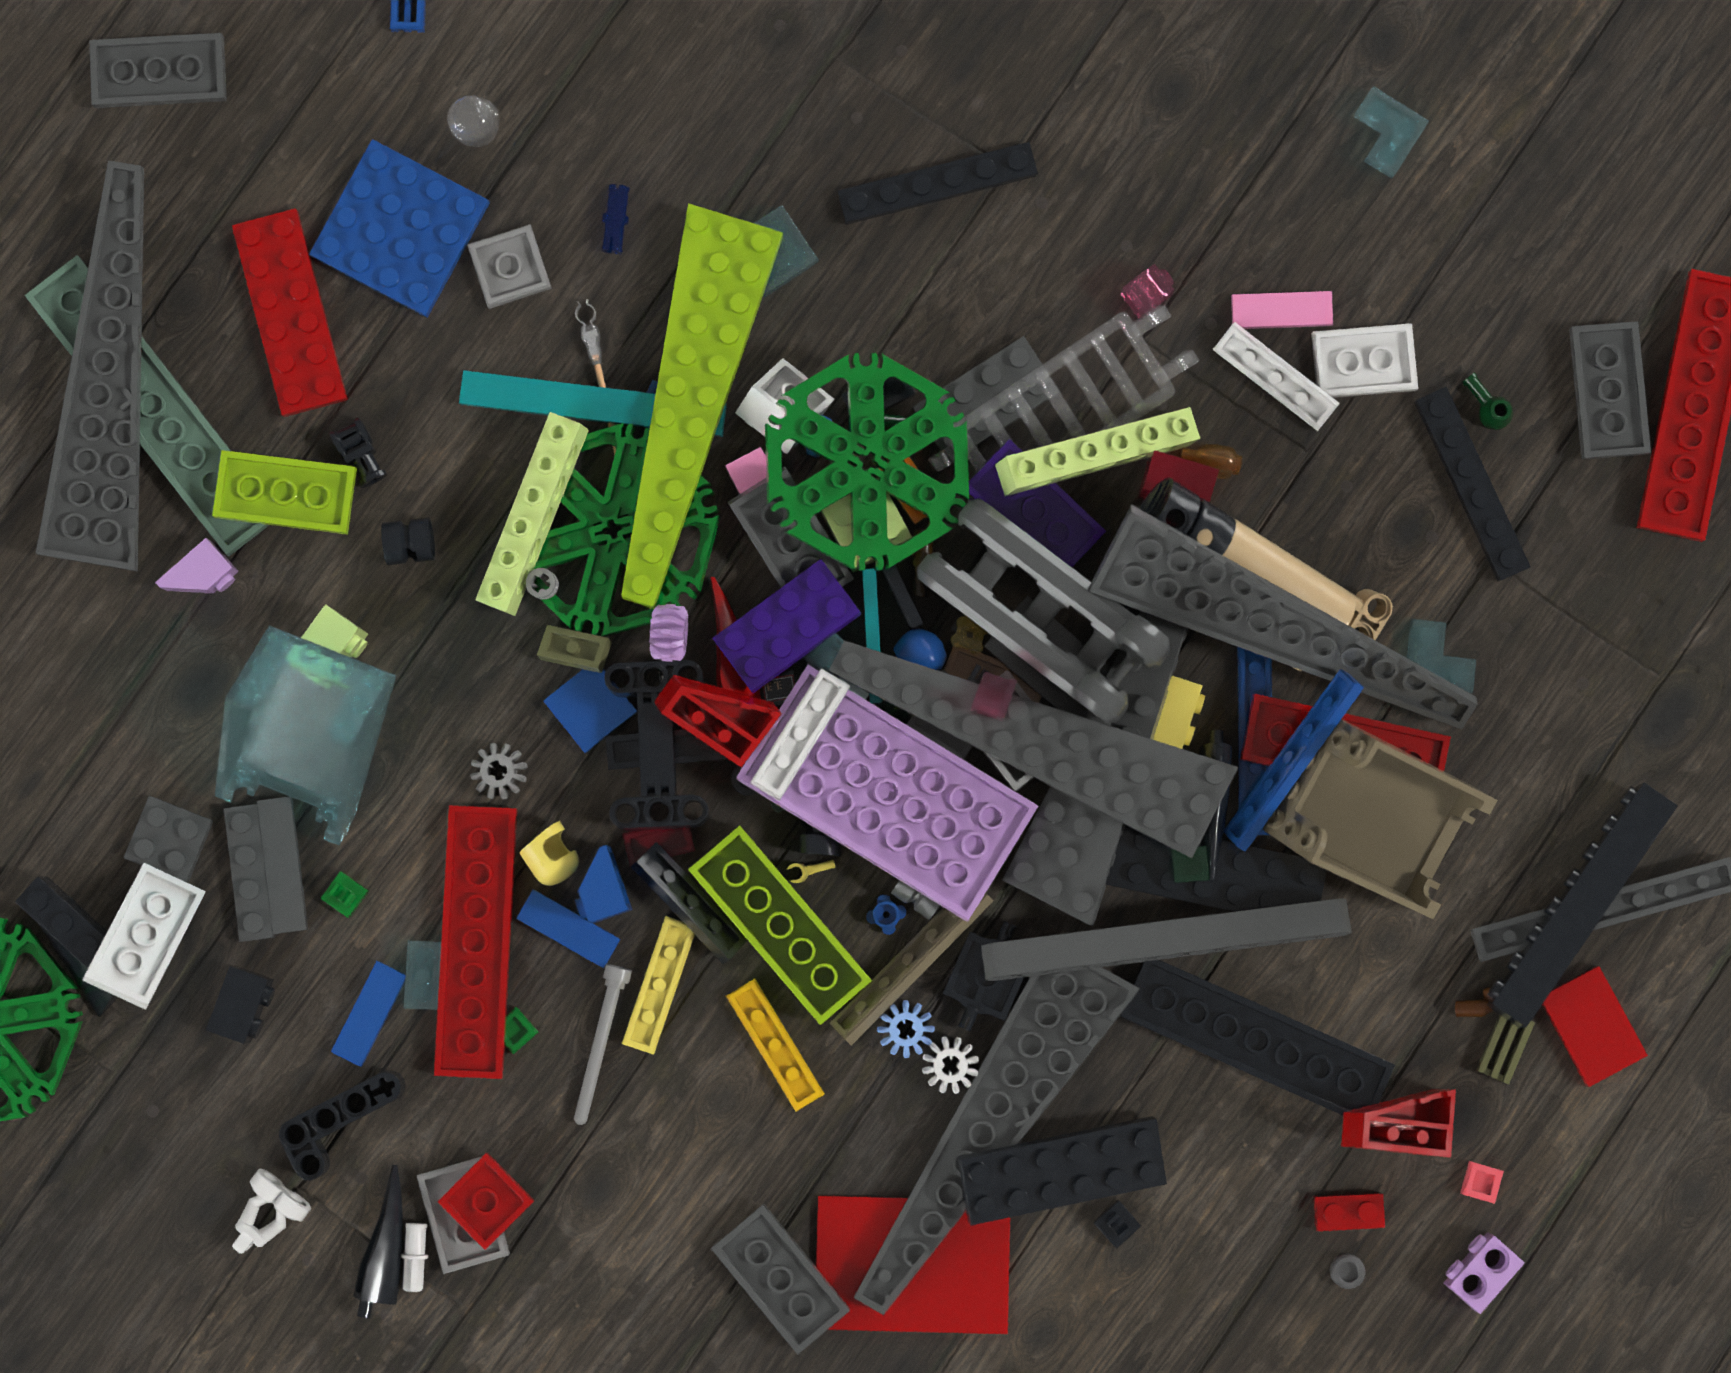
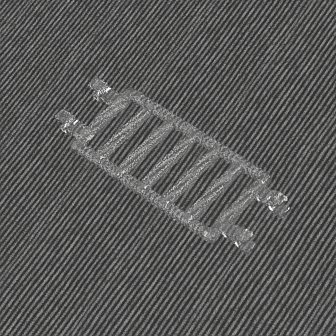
M1157 305L1134 323L1126 312H1121L953 425L958 427L967 421L968 431L981 421H984L1001 447L1011 438L995 415V412L1011 402L1040 447L1053 444V442L1022 395L1038 383L1072 437L1076 438L1087 435L1050 377L1051 374L1063 366L1067 365L1105 425L1097 431L1099 432L1135 422L1170 399L1175 394V388L1170 379L1199 362V359L1193 350L1188 351L1186 349L1172 361L1161 367L1142 335L1171 317L1165 305ZM1122 328L1159 387L1158 391L1145 400L1142 399L1105 338ZM1093 346L1132 406L1130 410L1118 418H1115L1077 358ZM967 433L968 459L978 472L986 461ZM953 444L928 459L935 471H941L954 461ZM969 495V500H973L974 498Z

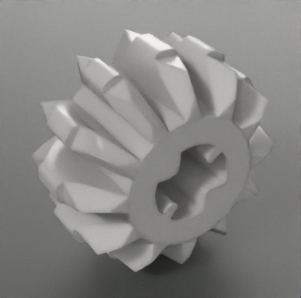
M491 743V755L485 750L480 749L478 753L484 761L481 763L477 760H472L471 762L472 766L480 768V772L470 775L471 779H483L477 785L476 790L482 792L490 786L487 797L490 799H494L498 789L501 798L507 799V787L517 794L520 792V789L514 784L515 780L520 782L527 781V777L518 774V770L528 768L527 763L515 764L522 753L517 750L509 756L511 746L506 743L503 745L500 754L497 744ZM498 762L501 766L507 767V774L502 773L504 778L501 780L491 775V769H496L494 765Z

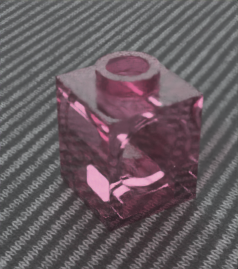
M1153 264L1122 288L1120 295L1139 320H1141L1172 296L1174 281L1164 268L1159 270Z

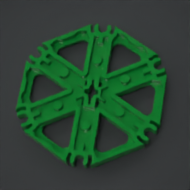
M855 353L851 358L852 369L849 365L848 354L781 395L787 397L793 403L792 405L784 399L777 400L776 404L785 411L784 417L777 418L771 414L767 419L773 425L779 426V429L771 427L768 423L765 424L767 503H770L774 498L781 497V501L773 504L770 510L774 512L779 508H784L787 511V519L779 523L780 527H786L792 524L793 521L796 523L791 530L785 533L852 570H855V556L858 557L857 568L859 571L865 570V560L868 557H872L875 560L876 570H882L884 567L883 555L886 559V569H889L953 529L947 526L942 519L949 524L958 523V519L950 514V507L956 505L962 509L966 505L962 499L955 498L956 495L969 500L967 421L958 427H954L953 423L962 420L964 414L963 412L955 416L948 414L947 407L956 401L954 397L947 398L941 403L939 402L943 395L950 393L949 391L884 354H880L881 363L880 368H878V356L876 353L870 354V364L867 367L861 365L859 353ZM894 377L923 393L926 403L921 410L885 431L883 385L886 379ZM835 378H843L847 381L849 431L814 412L807 405V398L810 393ZM946 437L952 441L954 448V478L949 484H942L906 464L903 460L935 440ZM791 439L829 460L832 464L798 485L788 486L782 479V444L785 440ZM857 443L864 446V449L857 446ZM870 453L873 455L872 462L878 468L870 467L864 471L862 469L863 462L855 455L865 457ZM882 456L883 458L889 460V462L882 460L880 457ZM851 493L852 542L848 546H840L815 532L811 528L810 521L813 515ZM886 493L929 518V525L924 531L901 545H893L888 540Z
M624 423L587 434L580 452L608 444L616 448L605 495L603 496L575 468L573 469L561 503L580 522L550 530L534 569H547L588 556L575 604H565L556 594L542 601L572 630L573 622L577 616L578 618L574 625L575 631L582 632L584 624L591 621L593 623L592 634L599 636L602 630L601 623H604L602 637L651 624L652 612L654 610L652 608L625 617H616L612 611L623 564L625 566L627 564L631 537L625 538V536L632 535L650 428H645L643 437L635 439L634 432L636 427L633 424H629L626 427V437H623L626 427ZM700 476L683 528L695 526L701 534L694 564L688 571H680L670 563L656 606L665 604L682 606L678 599L683 593H687L691 598L695 599L697 595L688 587L689 583L695 585L698 591L701 592L720 520L719 515L713 518H706V515L718 513L719 508L717 506L708 508L704 506V500L709 496L715 495L712 489L708 488L699 492L705 486H712L702 476ZM612 521L617 526L624 527L617 532L618 537L615 539L610 534H601L610 528V522ZM537 578L534 584L538 585L535 588L537 592L540 589L547 590L549 588L543 579Z
M0 918V1087L8 1096V1102L0 1108V1121L28 1117L23 1112L20 1104H22L25 1112L29 1114L36 1112L35 1107L31 1104V1099L34 1095L38 1096L43 1103L50 1100L49 1094L42 1087H45L51 1096L55 1095L83 1021L77 1023L68 1022L69 1019L79 1018L83 1015L82 1011L71 1012L68 1008V1003L72 999L80 998V994L70 993L65 995L64 993L69 989H77V986L30 928L25 929L22 939H19L24 932V925L16 924L14 932L8 934L5 931V925L8 921L6 918ZM23 953L32 954L51 977L53 982L51 990L44 994L1 1001L18 957ZM47 1027L56 1028L60 1032L61 1039L49 1069L44 1073L35 1071L6 1034Z

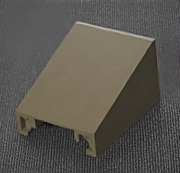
M1341 719L1269 818L1263 830L1309 862L1434 919L1441 906L1440 903L1429 897V888L1432 887L1438 890L1441 885L1432 879L1463 820L1473 825L1476 819L1469 815L1470 812L1478 809L1490 815L1498 800Z

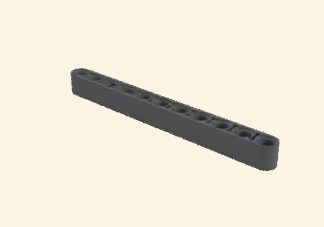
M1331 899L996 942L981 946L985 980L998 981L1340 937L1351 934L1352 930L1347 900Z

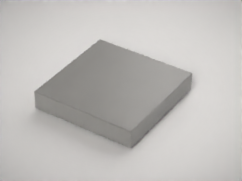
M530 224L468 244L469 252L489 309L552 289Z

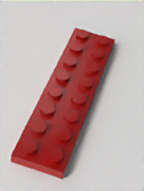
M1691 269L1687 277L1637 528L1703 542L1706 539L1731 415V277Z
M449 805L434 1076L503 1079L517 808Z

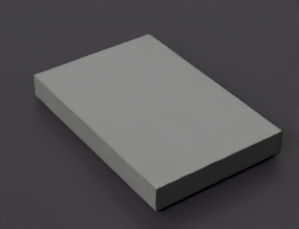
M483 1156L416 1175L443 1274L510 1255L504 1232L484 1250L437 1202Z

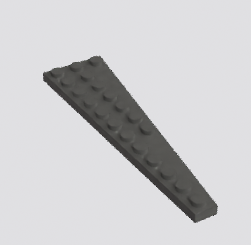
M108 160L36 554L138 572L144 168L139 165Z

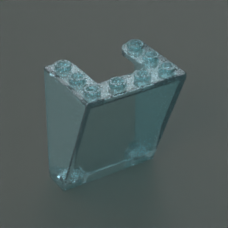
M269 625L225 698L215 796L231 802L236 789L246 787L247 794L253 796L261 784L319 807L316 811L315 821L322 823L323 819H325L328 823L324 840L340 845L357 811L396 675Z

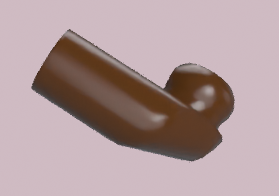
M1490 988L1483 990L1484 999L1456 1000V1017H1484L1493 1012L1494 1010L1487 1006L1491 999L1487 995Z

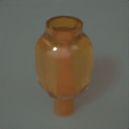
M1204 444L1198 447L1197 450L1183 447L1181 458L1219 469L1217 478L1228 479L1232 474L1239 476L1243 456L1236 455V451L1231 447L1219 444Z

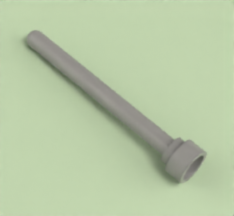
M606 964L603 978L606 979L604 985L607 986L574 1115V1121L578 1125L585 1124L588 1119L620 989L624 990L625 984H629L632 970L611 964Z

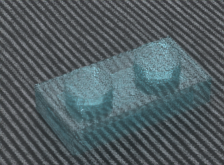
M408 941L404 1008L438 1010L441 942Z

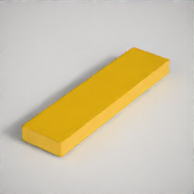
M756 979L726 996L795 1112L823 1096L825 1093Z

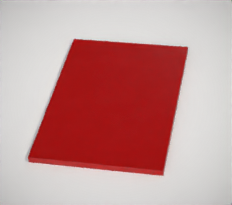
M818 1196L816 1267L851 1309L828 1330L1008 1334L1010 1217L970 1225L967 1213L965 1212L888 1311L882 1315L853 1297L908 1198Z

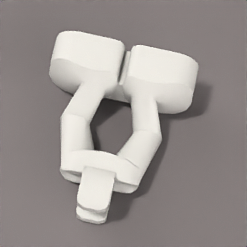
M258 1169L250 1180L252 1189L257 1196L248 1200L235 1226V1229L241 1234L232 1247L241 1254L247 1251L253 1244L257 1247H263L286 1228V1218L294 1221H303L311 1210L310 1204L304 1198L289 1190L275 1175L264 1169ZM266 1203L274 1204L276 1209L275 1220L263 1228L257 1229L254 1226V1222L259 1208Z

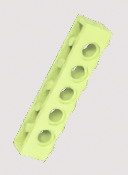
M1191 407L1009 455L996 463L995 466L1004 495L1009 496L1150 457L1154 450L1167 453L1182 449L1199 440L1200 436Z
M552 412L549 413L475 599L476 601L510 615H516L526 590L527 576L534 570L589 430L581 423Z

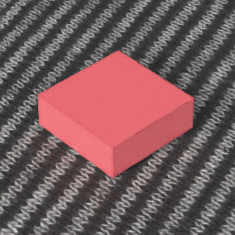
M1469 1161L1460 1194L1495 1204L1504 1171Z

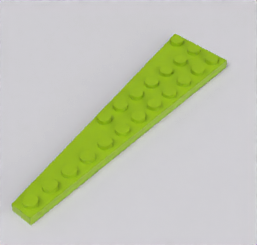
M689 203L621 594L622 599L655 609L783 239V232Z

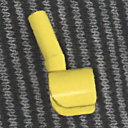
M834 860L807 866L802 863H793L787 869L799 867L802 870V876L800 879L791 880L790 882L801 883L808 878V875L835 868Z

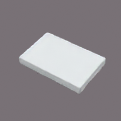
M1412 323L1314 331L1311 333L1316 385L1332 398L1418 390Z

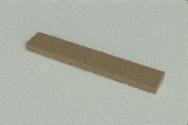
M985 893L968 922L943 907L830 1022L832 1027L852 1046L993 902L992 898Z

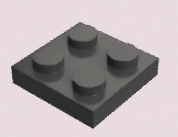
M149 796L124 859L139 865L146 863L189 883L214 820Z

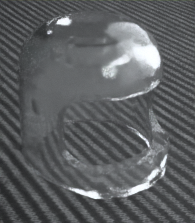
M464 95L457 98L451 104L447 112V124L450 132L460 143L468 147H481L488 144L498 131V110L490 101L477 95Z

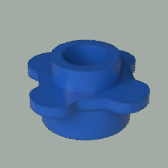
M880 895L877 898V905L873 910L868 911L866 919L870 924H876L881 927L884 934L890 935L895 932V925L898 921L906 916V909L902 905L897 906L891 902L888 895ZM885 911L890 914L888 918L883 917Z

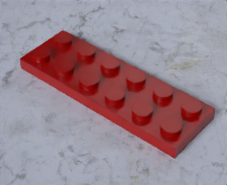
M295 208L232 225L281 415L288 417L347 401L344 382L298 210Z
M1253 694L1240 760L1270 767L1313 706ZM1346 713L1343 716V720L1444 771L1451 736Z

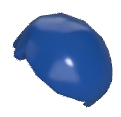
M918 628L908 631L897 641L893 648L897 658L938 671L942 669L947 660V654L942 641L935 634L925 629Z

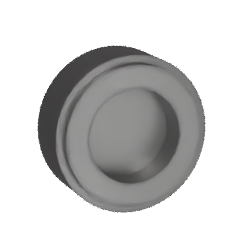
M1341 1254L1332 1261L1330 1275L1338 1286L1344 1289H1353L1363 1282L1365 1267L1356 1256Z

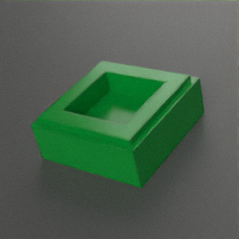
M515 1007L506 1015L505 1046L514 1055L539 1033L518 1007Z

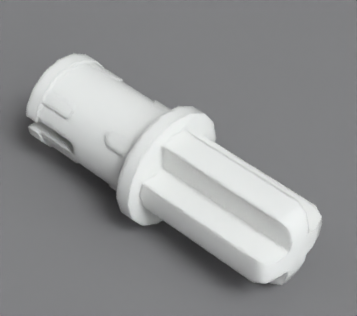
M406 1223L405 1253L401 1254V1258H404L403 1290L419 1292L423 1289L425 1259H428V1255L425 1254L427 1224Z

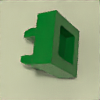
M340 871L321 899L345 917L350 918L369 890L343 871Z

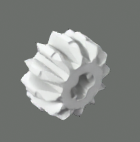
M944 1036L941 1038L944 1049L940 1050L934 1042L929 1045L936 1053L935 1057L923 1054V1060L933 1062V1066L922 1068L923 1074L936 1073L928 1081L930 1086L935 1085L941 1079L939 1091L945 1093L948 1083H952V1090L956 1094L959 1093L957 1081L961 1080L967 1088L971 1086L965 1074L978 1075V1071L974 1068H969L968 1064L977 1063L979 1059L977 1056L965 1057L973 1049L971 1044L966 1045L960 1051L958 1050L961 1044L960 1037L955 1038L952 1048L949 1047L948 1038ZM947 1056L950 1059L953 1056L959 1059L956 1063L958 1070L954 1074L950 1070L948 1074L942 1071L945 1066L942 1060Z

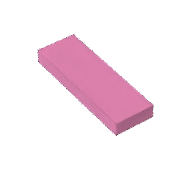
M1332 291L1234 294L1231 296L1232 324L1236 322L1243 329L1333 325Z

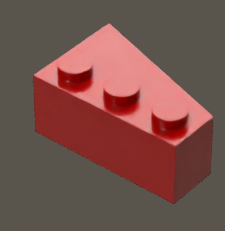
M677 675L672 676L654 701L663 715L741 768L782 714L773 702Z
M1430 1089L1344 1112L1341 1147L1451 1158L1456 1089Z

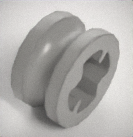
M536 568L528 574L526 588L532 596L544 600L553 597L557 593L559 581L553 572L545 568ZM547 575L549 579L546 582L550 584L547 590L540 589L537 592L535 588L538 585L534 584L537 578L544 579Z

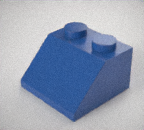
M608 845L599 847L578 890L580 898L575 899L581 919L587 918L589 923H596L632 910L612 847Z

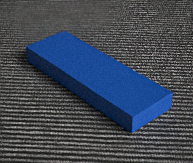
M534 889L516 918L603 969L621 940L596 924L589 923L587 919H581L580 915Z
M376 961L331 1050L332 1053L360 1067L364 1065L408 975L380 961Z

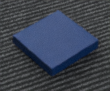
M582 669L543 701L585 754L605 739V736L610 735L638 712L626 697H617L610 692L605 684L604 677L606 671L604 669L602 673ZM612 680V685L615 688H618V686Z

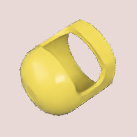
M560 821L545 829L519 852L534 877L540 883L547 886L563 882L576 871L579 865V857L576 850L570 852L561 839L562 831L565 828Z

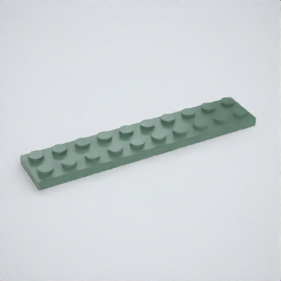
M78 255L25 295L71 356L73 354L88 273V266ZM142 337L140 445L224 553L230 556L269 525L218 519L212 516L221 450H231Z

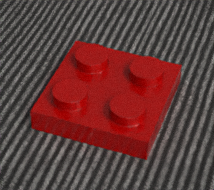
M487 1152L437 1202L486 1250L535 1200Z

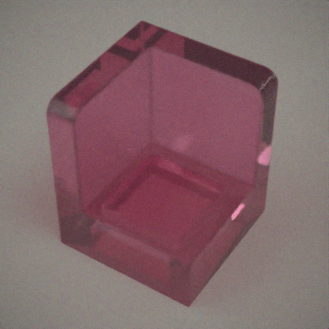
M985 672L975 695L971 711L1003 722L1017 680L1012 678L1007 680Z

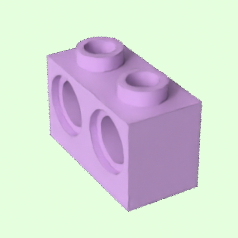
M1488 1232L1484 1236L1478 1235L1468 1246L1469 1254L1462 1262L1457 1260L1449 1267L1445 1273L1448 1278L1443 1282L1479 1314L1485 1310L1525 1263L1498 1238ZM1497 1249L1500 1259L1496 1265L1488 1267L1485 1263V1256L1488 1251ZM1469 1275H1475L1478 1281L1477 1287L1471 1292H1465L1463 1280Z

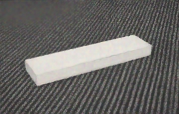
M1236 322L1231 325L1213 349L1317 431L1340 404Z
M821 668L750 784L780 801L848 692L850 685Z

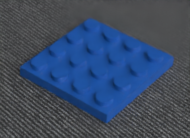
M372 139L309 255L319 262L428 318L490 202L488 199Z

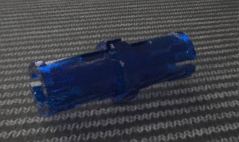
M616 184L609 185L607 213L603 214L602 219L605 223L602 252L612 254V251H615V254H622L624 227L628 225L629 221L628 216H626L628 193L630 192L628 186L619 185V188H617Z

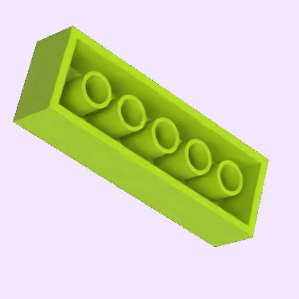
M738 826L688 869L820 1025L872 981L741 826Z

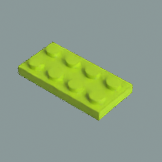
M221 450L212 516L218 519L348 535L357 468L354 466Z

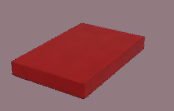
M1595 966L1552 989L1542 1004L1586 1087H1591L1648 1056L1600 966Z

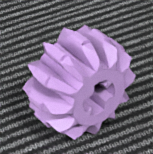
M676 604L657 605L653 610L649 642L650 652L654 659L672 662L673 660L681 661L684 657L689 624L685 607L676 606Z

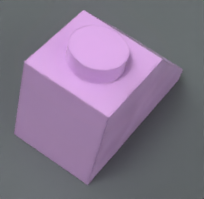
M205 538L155 583L166 591L215 593L217 590L222 592L232 585L235 581L233 576L239 571L212 541Z

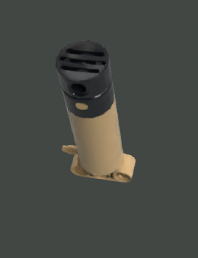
M1171 477L1159 482L1150 491L1139 508L1354 629L1358 627L1359 632L1376 640L1392 613V602L1386 595L1371 589H1363L1354 595L1215 505L1200 498L1196 493ZM1376 599V609L1369 614L1368 605L1371 600Z

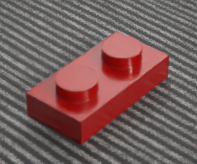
M1383 1193L1314 1196L1316 1231L1385 1228Z

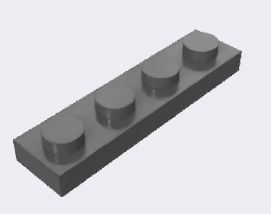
M257 804L224 808L239 942L275 938V934L272 932Z

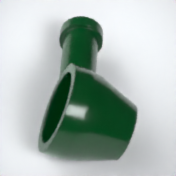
M1474 372L1462 381V384L1467 386L1481 403L1479 408L1481 423L1491 430H1500L1506 427L1513 417L1511 403L1503 397H1492ZM1498 405L1504 409L1503 416L1496 415L1494 411L1495 406Z

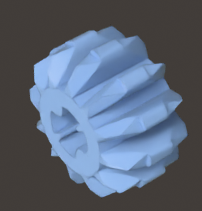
M903 1000V1012L899 1013L896 1005L893 1003L890 1006V1010L895 1016L891 1018L885 1013L880 1016L883 1021L890 1023L889 1026L877 1027V1032L890 1033V1036L883 1038L880 1042L882 1046L889 1044L891 1041L895 1042L890 1050L892 1055L898 1052L900 1046H904L903 1056L904 1058H909V1046L912 1045L915 1052L920 1055L923 1051L917 1042L921 1040L927 1045L932 1043L930 1038L922 1035L923 1032H934L935 1027L932 1025H922V1022L931 1018L929 1012L919 1018L917 1017L922 1007L921 1004L917 1003L911 1013L908 1012V1000ZM908 1019L913 1022L911 1027L915 1030V1033L912 1037H909L907 1034V1038L904 1039L899 1036L900 1030L897 1028V1024L900 1021H903L905 1024V1020Z

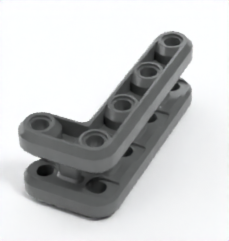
M980 498L969 500L958 514V525L962 529L968 528L982 539V543L987 548L986 553L969 573L962 569L960 572L942 559V554L939 552L927 554L917 567V579L1106 724L1118 722L1128 709V696L1123 690L1119 689L1120 682L1135 663H1141L1148 670L1160 668L1170 655L1169 638L1141 616L1133 615L1118 602L1090 592L1091 582L985 501ZM1008 567H1013L1016 570L1020 568L1036 580V584L1040 588V593L1027 610L1021 614L1016 610L1011 612L995 599L996 596L992 593L993 586ZM1062 608L1074 609L1091 622L1090 625L1094 629V634L1080 652L1075 655L1071 652L1066 654L1049 641V636L1045 631ZM1115 649L1125 651L1127 653L1126 658L1110 678H1105L1099 673V670Z

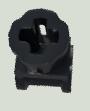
M359 417L355 418L354 423L337 432L335 430L329 432L342 458L345 459L349 466L357 468L356 473L360 479L358 482L360 488L374 485L387 476L386 471L380 469L373 455L377 452L372 445L373 442L366 427ZM364 461H365V463H366V465H367V467H368V469H369V472L367 471V469H366V467H365V465H364V463H363Z

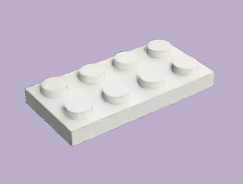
M143 863L84 975L83 981L146 1010L206 891Z

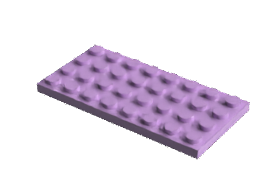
M807 665L779 709L782 714L748 758L737 775L736 780L968 922L1038 808V805L850 690L844 696L781 800L778 801L750 784L751 780L819 673L818 670Z

